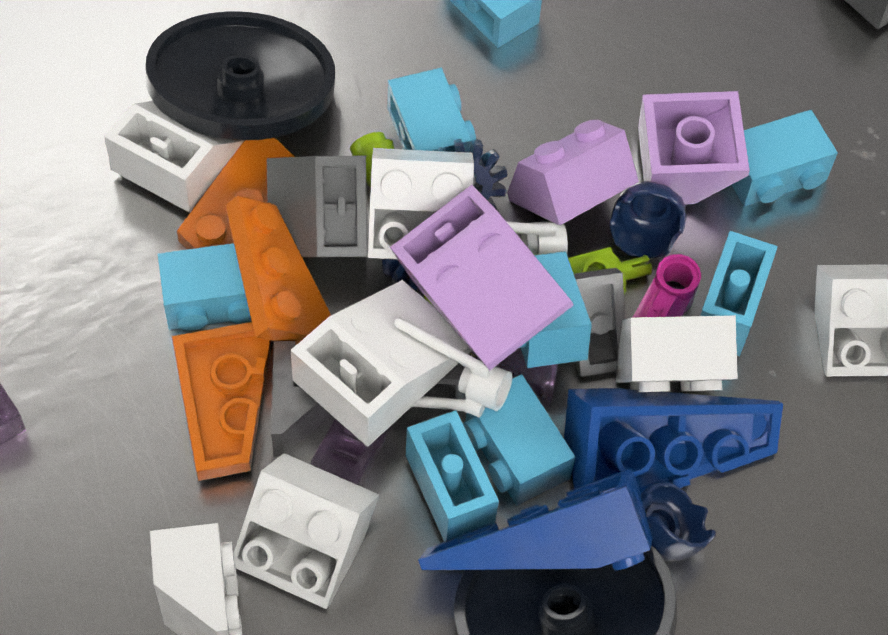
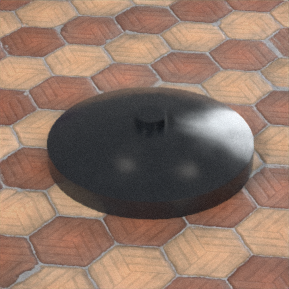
M224 11L188 18L162 32L148 50L145 63V81L148 94L153 103L162 113L195 132L222 139L263 140L284 136L303 129L317 120L326 111L334 93L335 64L330 52L317 37L292 22L261 13Z
M652 545L649 551L643 553L645 557L643 561L621 570H614L612 564L592 569L465 570L455 595L454 619L458 635H674L677 624L675 585L666 562Z

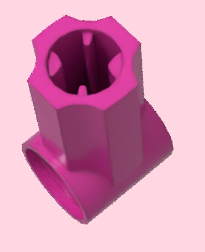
M673 254L665 257L659 263L655 278L632 318L683 317L685 312L692 306L701 280V271L697 263L689 256L682 254ZM666 282H678L684 286V289H674L667 285Z

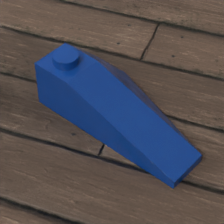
M621 388L568 389L564 440L575 455L571 474L574 489L629 469H633L640 495L653 483L671 482L677 487L683 488L691 485L690 480L716 470L724 473L776 454L778 451L783 403L775 400L672 392H639V390Z
M633 469L566 492L567 497L558 502L559 507L550 511L547 505H534L521 510L519 514L507 520L509 527L499 530L497 523L487 524L427 548L418 559L422 570L592 569L612 564L614 570H621L636 565L645 559L643 553L651 549L653 538Z

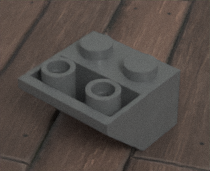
M366 156L267 158L268 203L277 206L302 257L367 256Z

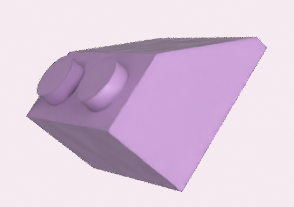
M738 91L643 95L638 132L644 181L668 186L682 197L684 204L687 205L696 204L749 175L750 170Z
M589 120L579 124L574 129V133L563 139L538 146L534 150L533 155L518 162L507 192L509 201L557 225H562L638 183L639 180L625 130L601 120Z

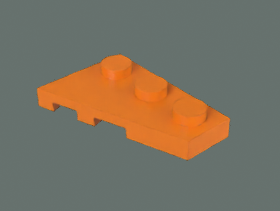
M276 138L244 140L178 228V241L186 249L234 243L225 205L237 195L268 203L267 158L295 156Z
M237 195L225 206L255 337L272 341H295V345H297L331 316V313L277 206Z
M252 322L172 336L198 481L250 471L271 340L256 338Z

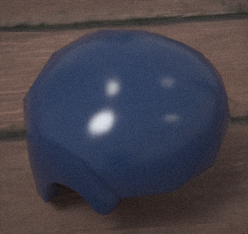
M644 181L625 189L615 202L611 214L610 231L614 244L625 254L636 258L647 255L649 259L668 255L672 251L677 238L685 229L687 214L685 213L686 206L682 197L668 186L651 181Z
M653 483L641 493L653 538L651 545L664 560H686L704 549L716 537L715 530H706L705 527L708 509L704 506L693 504L687 493L673 483Z

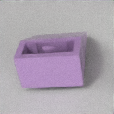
M470 185L390 247L414 284L489 371L574 305L500 213L473 185Z

